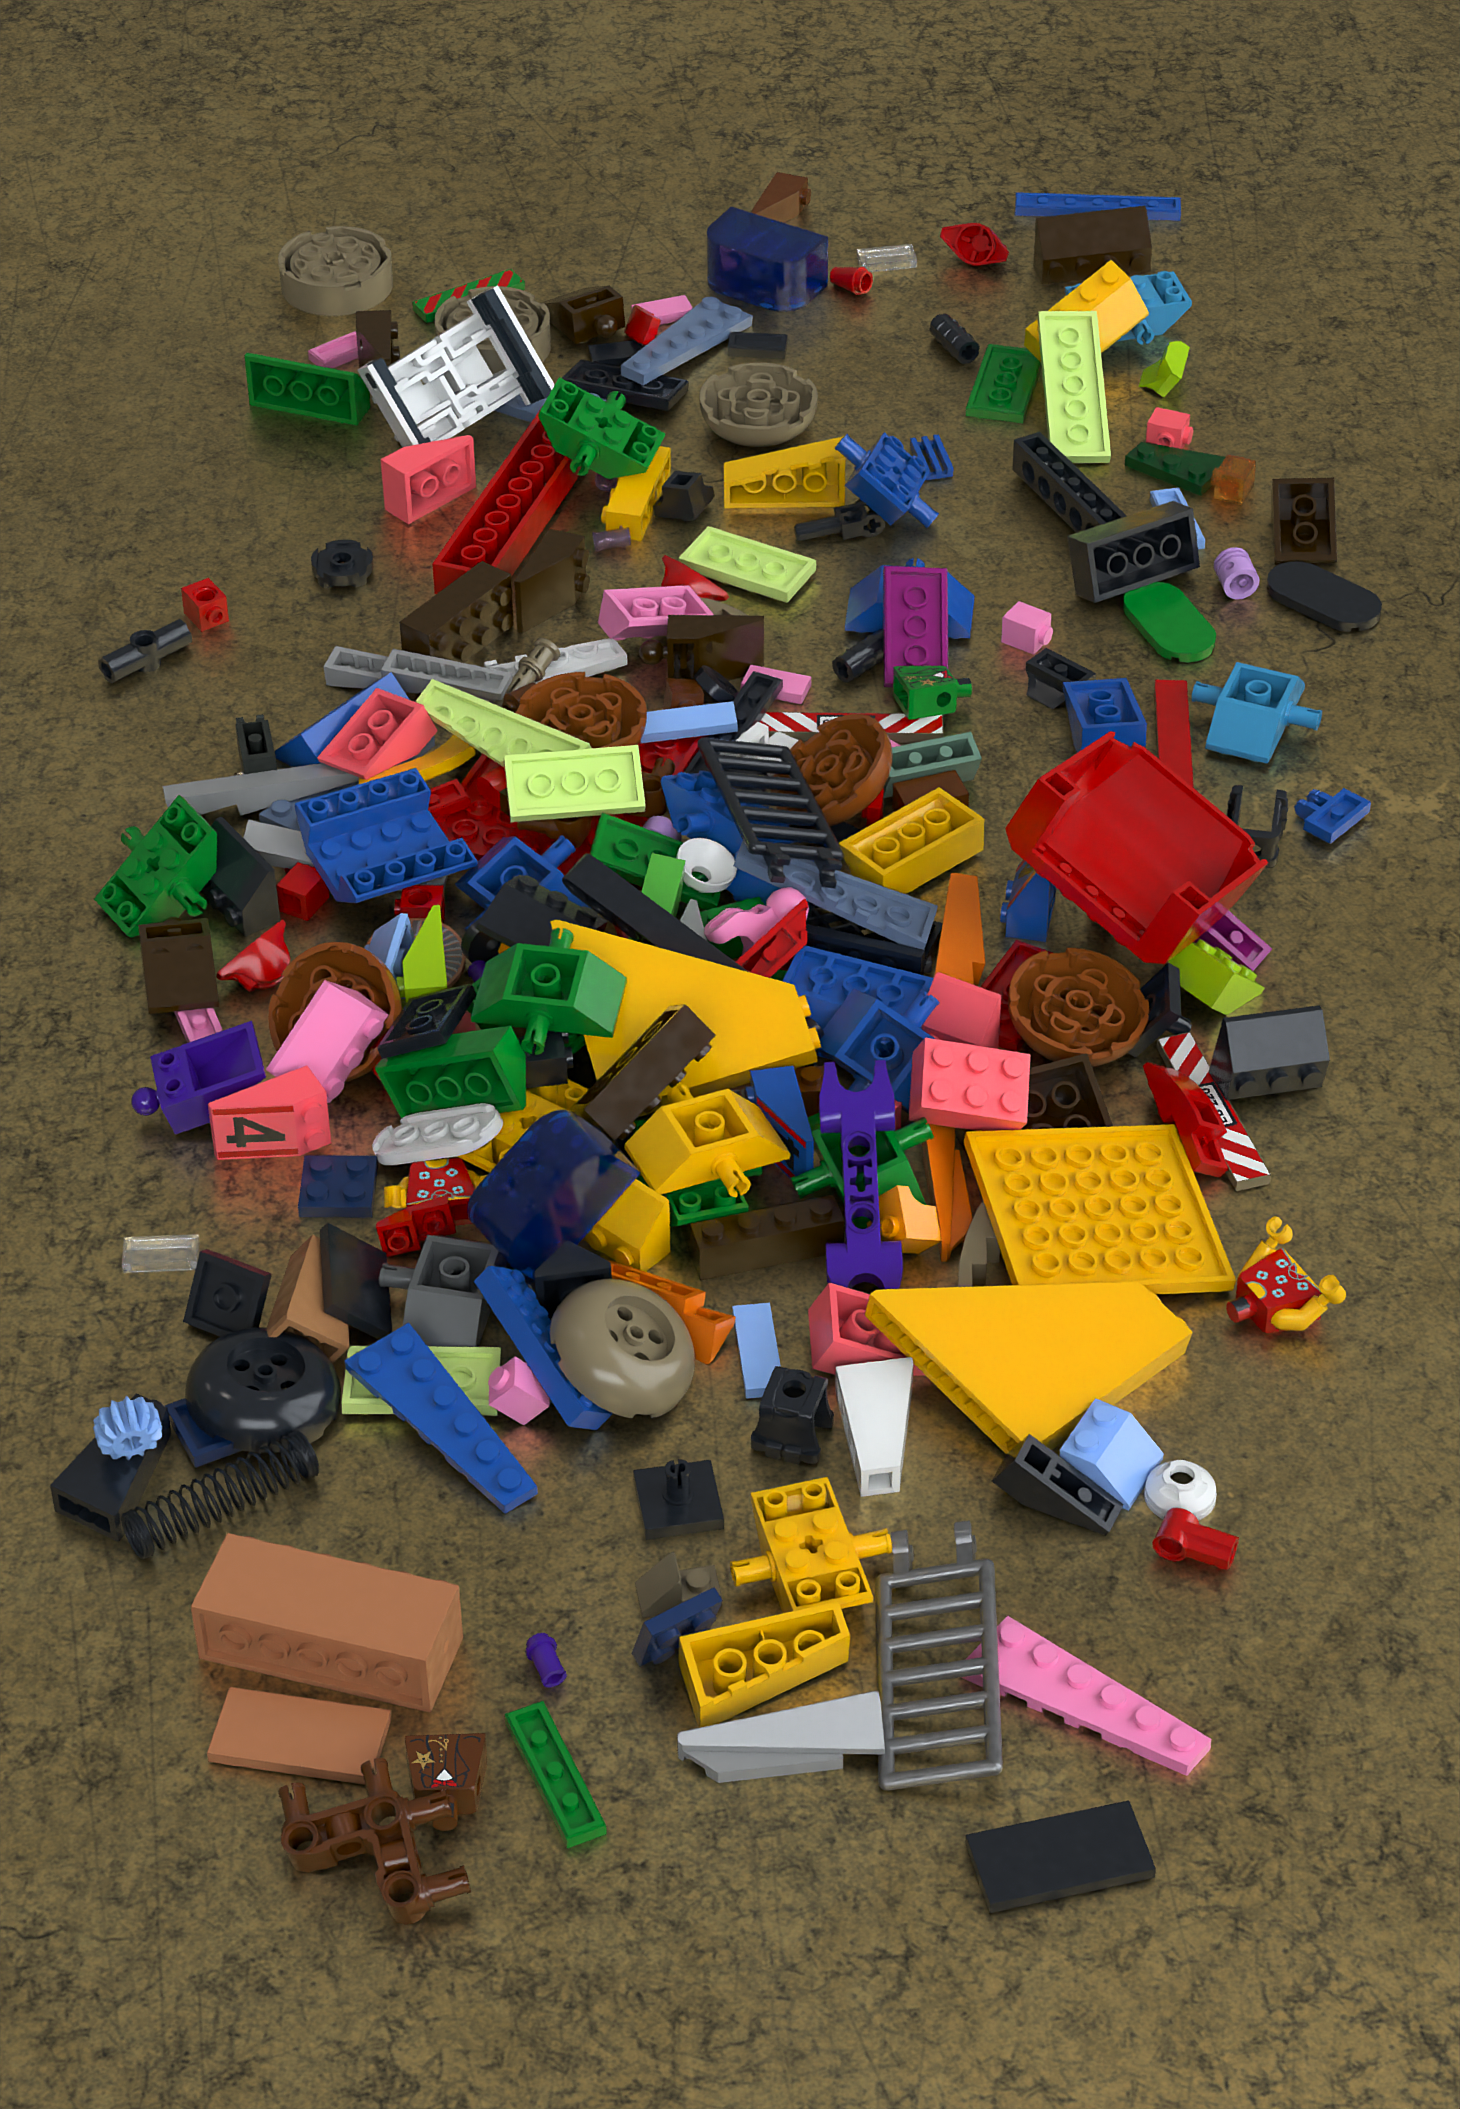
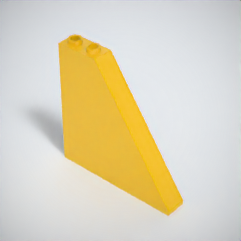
M561 920L550 921L552 930L560 928L558 938L561 939L563 928L573 933L574 939L570 949L591 952L627 978L613 1038L584 1035L597 1080L669 1006L686 1004L716 1035L709 1042L712 1046L710 1051L697 1062L693 1059L684 1068L687 1074L677 1084L682 1095L683 1092L680 1089V1084L686 1085L695 1098L750 1083V1071L792 1065L796 1069L818 1062L815 1049L822 1048L815 1027L808 1029L805 1017L811 1016L809 1005L805 995L798 997L794 984ZM669 1085L659 1094L662 1098L660 1103L648 1114L656 1112L661 1106L671 1104L667 1100V1094L671 1089ZM643 1111L638 1117L644 1116V1115H647V1114Z
M1139 1281L883 1289L870 1293L865 1316L906 1357H912L913 1364L1005 1454L1011 1451L1028 1434L1032 1435L1050 1450H1053L1067 1440L1095 1398L1115 1405L1185 1354L1193 1333L1183 1319L1175 1316L1155 1293L1149 1291Z

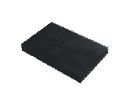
M466 984L410 998L377 1047L381 1059L446 1044L477 995L473 985Z
M330 1223L325 1224L320 1229L324 1312L380 1340L392 1333L389 1287H380L379 1284L382 1265L387 1263V1253Z

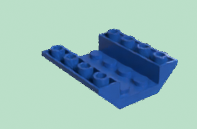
M416 768L295 803V811L306 854L337 902L358 903L477 866L478 861L464 839L460 838L449 841L428 810L431 790Z
M804 946L795 955L783 982L794 984L798 997L806 996L811 1012L809 1017L823 1030L853 989L877 998L897 1013L904 1015L921 989L929 992L934 978ZM815 1049L817 1056L828 1058ZM893 1049L890 1052L883 1050L881 1054L883 1058L891 1056L894 1051Z

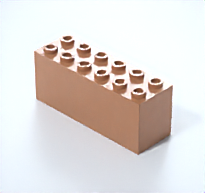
M227 1533L191 1605L199 1659L431 1713L463 1640L459 1585L451 1584L444 1580H433L411 1575L405 1571L380 1568L365 1562H354L336 1558L325 1553L319 1554L305 1551L290 1545H279L261 1541L251 1536H239Z

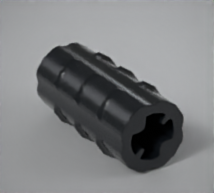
M946 313L939 314L933 318L929 331L936 341L942 344L943 348L949 351L950 355L960 363L973 362L979 355L980 349L973 336L967 333L965 328L959 325L958 321Z
M883 629L868 635L867 638L857 642L850 649H846L844 653L832 661L833 671L841 681L849 683L855 678L860 677L867 670H871L876 664L882 663L884 660Z

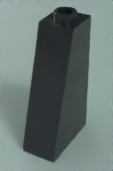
M137 1393L130 1400L143 1397L145 1402L153 1403L154 1407L158 1410L162 1425V1437L157 1440V1447L146 1449L144 1456L139 1454L133 1455L130 1460L125 1456L112 1459L110 1454H102L96 1438H94L50 1485L55 1512L117 1542L125 1534L121 1522L122 1513H126L130 1509L134 1510L138 1506L172 1434L168 1408L157 1400H150Z

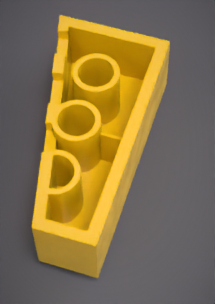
M844 436L724 462V508L845 506L846 457L834 449Z
M839 1601L679 1637V1665L698 1728L719 1724L848 1662L850 1633Z

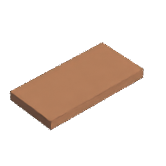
M229 1687L207 1751L208 1762L365 1785L364 1777L361 1773V1765L370 1760L374 1772H376L374 1759L380 1758L391 1722V1710Z

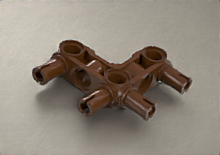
M658 758L654 763L651 773L642 772L646 805L645 812L628 813V815L651 818L653 816H662L666 813L667 803L661 780L663 776H669L674 773L675 764L672 760L666 758L662 766L663 758ZM593 816L517 822L518 830L544 833L554 842L562 835L575 848H578L584 843L591 830Z
M384 1758L374 1759L376 1775L370 1760L361 1765V1773L363 1774L368 1794L367 1798L310 1814L306 1787L303 1783H291L294 1799L292 1794L289 1793L287 1785L281 1787L278 1790V1794L281 1798L285 1822L281 1828V1844L296 1870L304 1873L337 1866L338 1861L360 1854L368 1853L369 1855H374L378 1865V1870L375 1872L377 1885L393 1919L404 1925L420 1921L426 1912L431 1911V1908L435 1907V1902L464 1893H471L464 1865L427 1877L426 1873L423 1874L413 1832L417 1830L416 1826L453 1816L446 1789L413 1800H409L408 1797L403 1798L392 1788L388 1762ZM395 1817L388 1825H379L383 1819ZM307 1841L312 1842L308 1848L296 1850L300 1844ZM413 1893L409 1900L401 1903L396 1902L401 1895Z

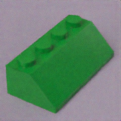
M252 353L244 355L249 405L356 426H358L371 407L370 391L361 376L356 373Z
M511 1025L452 1034L446 1044L384 1058L375 1067L401 1119L414 1113L481 1103L493 1105L499 1113L523 1110L526 1106V1055Z

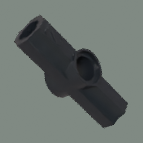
M181 619L154 632L151 630L137 631L130 636V644L99 659V669L104 675L105 680L111 684L136 671H155L160 667L162 658L192 643V634L187 628L186 623Z

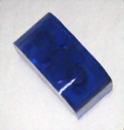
M730 207L707 229L708 286L719 294L777 312L799 310L808 305L828 286V237Z
M556 1110L535 1121L477 1186L468 1202L467 1215L474 1226L514 1269L535 1280L534 1271L566 1240L578 1245L641 1172L597 1127L569 1110Z

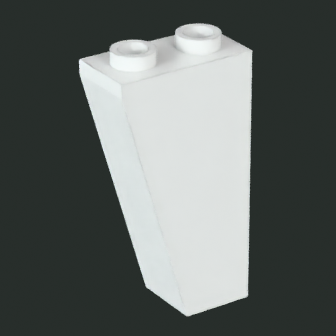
M912 1357L836 1366L835 1393L861 1497L900 1492L913 1386Z

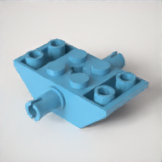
M1161 271L1157 274L1133 275L1130 277L1149 315L1117 341L1136 339L1141 345H1144V341L1146 344H1149L1154 339V336L1163 335L1192 306V300L1174 271ZM1078 283L1075 286L1065 287L1066 295H1068L1082 283Z
M1236 662L1223 688L1196 681L1191 696L1193 702L1197 701L1216 706L1205 749L1267 764L1286 726L1294 724L1317 731L1322 719V710L1297 705L1305 689V683L1299 676Z

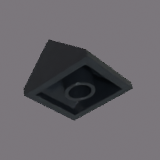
M566 1240L534 1271L536 1299L547 1310L548 1317L552 1320L557 1307L576 1288L592 1281L612 1279L611 1263Z

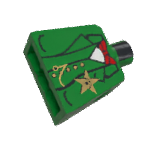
M894 666L893 697L908 720L954 713L956 711L957 698L971 697L972 695L970 678L955 679L945 666Z

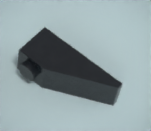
M1030 1434L1006 1454L992 1479L994 1484L1022 1505L1105 1536L1110 1532L1124 1505Z

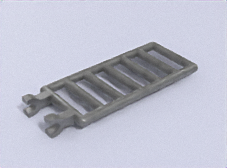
M970 1520L954 1523L957 1563L912 1569L914 1549L912 1545H909L907 1530L891 1532L893 1572L880 1574L875 1581L877 1691L879 1692L885 1742V1754L878 1755V1783L883 1790L996 1776L1003 1769L995 1568L993 1561L990 1559L976 1560L977 1544L975 1535L972 1536ZM979 1576V1592L892 1604L891 1589ZM980 1608L981 1624L892 1637V1621ZM981 1641V1658L893 1670L894 1653ZM983 1674V1691L894 1704L893 1687ZM984 1708V1725L894 1738L895 1720ZM985 1742L986 1760L895 1772V1755Z

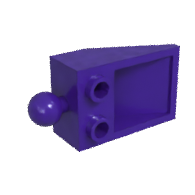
M249 1021L150 1056L157 1090L149 1087L139 1088L132 1095L131 1105L136 1113L143 1116L152 1115L161 1106V1110L175 1135L210 1123L208 1103L257 1085L266 1078L253 1022Z

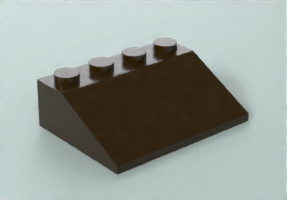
M1087 1053L1030 1068L1027 1124L1021 1130L1113 1126ZM955 1128V1134L967 1154L963 1143L965 1134L974 1130Z

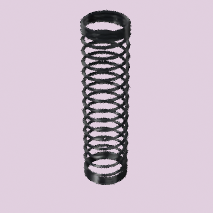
M295 1430L287 1434V1436H282L280 1443L272 1441L269 1449L264 1446L260 1447L257 1454L249 1452L246 1459L242 1457L237 1458L235 1465L226 1463L224 1470L215 1468L213 1476L206 1473L201 1481L192 1479L190 1487L185 1484L180 1486L179 1493L175 1490H170L167 1498L160 1495L156 1503L147 1501L145 1509L137 1506L134 1510L130 1509L126 1513H122V1526L132 1549L141 1559L153 1556L155 1550L153 1537L157 1546L161 1550H165L163 1536L157 1524L148 1513V1505L150 1504L157 1510L158 1518L166 1537L171 1544L176 1545L177 1538L167 1516L160 1508V1499L168 1503L172 1520L179 1534L184 1539L188 1538L186 1525L180 1513L171 1502V1494L173 1493L179 1497L183 1514L194 1533L199 1534L200 1528L195 1514L182 1496L183 1488L188 1489L191 1493L192 1502L203 1525L207 1528L211 1527L208 1512L194 1491V1483H198L202 1487L206 1504L213 1518L221 1523L222 1514L214 1496L205 1486L206 1477L213 1481L217 1498L224 1512L229 1517H233L232 1504L225 1490L216 1480L217 1472H221L224 1475L233 1503L239 1511L244 1512L243 1498L236 1484L227 1474L229 1466L235 1469L240 1489L247 1502L255 1506L256 1498L247 1478L239 1469V1461H243L246 1464L256 1493L262 1500L266 1501L267 1492L263 1481L255 1468L250 1464V1456L252 1455L258 1459L259 1469L266 1486L272 1494L278 1495L279 1489L268 1465L261 1458L262 1450L269 1453L273 1472L280 1485L284 1489L289 1490V1479L282 1464L272 1452L273 1445H277L280 1448L284 1466L295 1484L300 1485V1474L306 1479L318 1476L320 1470L318 1459L307 1437L301 1431ZM284 1440L287 1441L288 1451L283 1447ZM285 1455H286L287 1458L289 1459V1461H290V1463H291V1465H292V1467H293V1469H294V1471H295L297 1480L295 1479L294 1475L292 1474V1472H291V1470H290V1468H289V1466H288V1463H287V1460H286ZM274 1461L276 1462V1464L278 1465L280 1471L282 1472V1475H283V1477H284V1480H285L286 1485L284 1484V1482H283L282 1479L280 1478V1475H279V1473H278V1471H277V1469H276V1466H275ZM263 1466L271 1478V1481L274 1485V1489L272 1488L266 1477ZM253 1474L255 1475L256 1479L258 1480V1482H259V1484H260V1487H261V1489H262L263 1495L261 1494L260 1490H259L258 1487H257V1484H256V1482H255V1480H254ZM241 1478L243 1479L245 1485L247 1486V1488H248V1490H249V1493H250V1495H251L252 1501H251V1499L249 1498V1496H248V1494H247V1492H246V1490H245V1488H244V1486H243V1483H242ZM230 1484L232 1485L234 1491L236 1492V1494H237V1496H238V1499H239V1501H240L241 1506H240L239 1503L237 1502V1500H236V1498H235V1496H234V1494H233V1492H232V1489H231ZM219 1490L221 1491L223 1497L226 1500V1503L229 1507V1511L222 1500ZM208 1496L210 1497L217 1511L218 1517L211 1506ZM197 1502L199 1503V1505H200V1507H201V1509H202V1511H203V1513H204V1515H205L206 1521H205V1519L203 1518V1516H202V1514H201V1512H200V1509H199V1507H198ZM137 1510L145 1514L149 1530L141 1516L137 1513ZM187 1510H188V1512L190 1513V1515H191V1517H192V1520H193V1522H194V1524H195V1527H194L193 1523L191 1522V1520H190V1518H189V1515H188V1513H187ZM175 1514H176V1516H177V1518H178V1520H179V1522H180V1524H181V1526H182V1528H183V1531L181 1530V1528H180V1526H179V1524H178V1522H177V1519H176V1517H175ZM165 1523L167 1524V1526H168V1528H169V1530H170V1533H171L172 1537L170 1536V1534H169V1532H168V1530H167V1528H166V1526H165ZM153 1527H154V1529H155V1531H156V1533H157V1535H158V1537H159V1539H160V1542H159V1540H158V1538H157V1536H156V1534H155V1532H154V1530H153Z

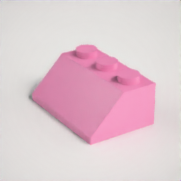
M689 585L604 590L598 624L610 639L625 640L632 637L651 639L655 636H667L668 615L714 614Z
M324 980L266 1070L278 1077L307 1065L326 1090L327 1103H331L342 1092L344 1082L352 1069L361 1063L364 1051L372 1039L381 1033L383 1023L388 1014L360 992Z

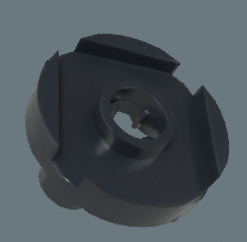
M354 540L326 543V549L318 553L317 548L311 556L312 573L318 579V584L324 588L349 585L353 587L364 586L367 583V577L374 568L372 551L368 547L367 551L361 548L360 542Z

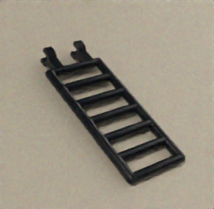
M706 737L699 739L697 746L749 853L763 856L768 866L770 882L784 883L786 877L783 873V865L789 866L790 858L814 860L819 870V880L822 887L835 888L837 884L834 875L835 870L841 871V861L844 858V853L791 750L787 746ZM715 752L778 758L781 761L717 755ZM724 769L789 775L790 778L726 772ZM732 786L797 792L798 795L733 789ZM740 803L806 809L807 812L741 806ZM748 820L812 826L816 830L751 824ZM757 838L824 844L825 848L758 841Z

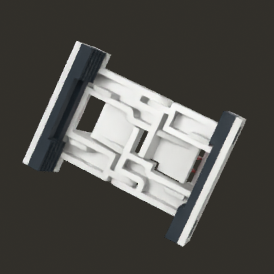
M498 286L488 289L467 301L473 314L387 367L383 358H379L357 369L373 396L371 398L374 404L377 403L395 434V440L400 442L402 448L449 439L519 394L526 406L549 396L554 383ZM486 338L490 339L506 369L495 374L491 373L476 347L478 343Z

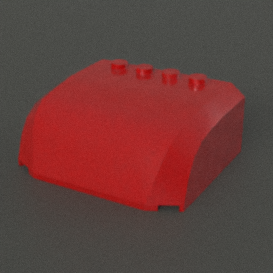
M1110 731L1038 778L1005 830L1011 849L1032 866L1039 876L1046 878L1059 889L1066 899L1073 901L1093 922L1100 924L1107 930L1116 942L1127 947L1145 963L1165 964L1219 921L1251 886L1267 866L1268 861L1266 859L1260 860L1253 851L1255 842L1247 832L1148 749L1135 742L1130 747L1114 739L1115 732Z

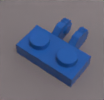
M1345 788L1333 797L1320 792V790L1313 789L1306 796L1307 800L1300 799L1294 806L1295 814L1304 820L1303 830L1331 844L1370 812L1371 802Z

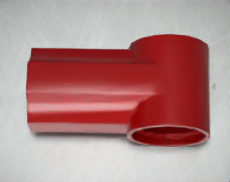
M1171 1508L1167 1511L1152 1545L1155 1552L1168 1561L1177 1562L1185 1559V1557H1189L1227 1570L1230 1569L1234 1561L1239 1537L1199 1524L1197 1517L1186 1509Z

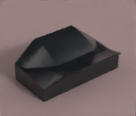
M1045 648L1026 662V672L1029 677L1026 695L1051 709L1065 701L1063 682L1096 680L1095 672L1048 648Z

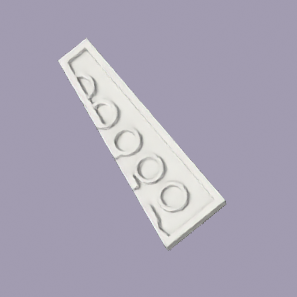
M610 638L558 648L561 655L557 661H552L545 670L546 674L542 680L571 672H585V677H589L605 671H611L627 665V654L616 640ZM527 655L515 656L514 662L499 665L496 660L484 662V667L510 672L514 677L519 670V661L523 657H527ZM483 699L490 703H493L495 701L491 699Z

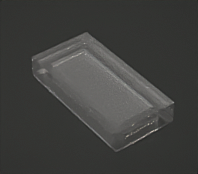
M912 244L857 249L859 266L865 267L870 272L917 267V257Z
M199 1234L124 1237L123 1273L195 1270L199 1257Z

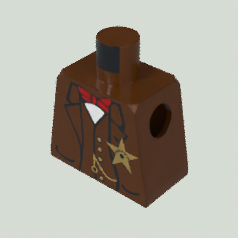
M485 1733L405 1736L407 1766L413 1798L424 1797L446 1789L453 1816L434 1820L432 1825L440 1831L455 1829L458 1824V1815L473 1814L478 1809L487 1768Z

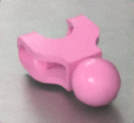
M792 887L781 888L772 892L766 901V906L757 904L750 910L726 908L708 922L704 927V934L708 941L717 944L725 943L739 936L743 943V955L806 897L799 890ZM809 906L806 910V919L808 916Z

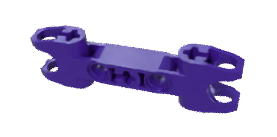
M875 1060L873 1082L866 1090L859 1092L846 1090L840 1085L835 1062H824V1077L819 1095L820 1134L841 1133L846 1239L845 1243H826L827 1284L833 1283L851 1289L856 1284L867 1282L876 1285L880 1290L899 1289L903 1272L901 1241H881L875 1132L895 1131L894 1091L889 1080L886 1060ZM861 1145L867 1148L869 1152L863 1157H855L849 1150L853 1146ZM857 1172H863V1185L865 1188L863 1192H859L856 1186ZM863 1216L870 1219L872 1225L866 1229H859L854 1226L852 1221L857 1217Z

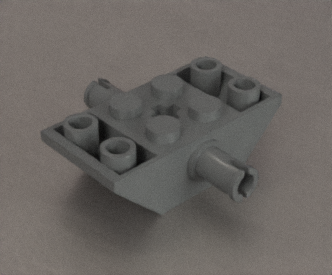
M427 1235L416 1267L411 1268L383 1263L379 1284L380 1287L408 1290L403 1326L410 1323L427 1346L479 1347L491 1307L474 1281L488 1266L505 1268L511 1253V1246L442 1235Z

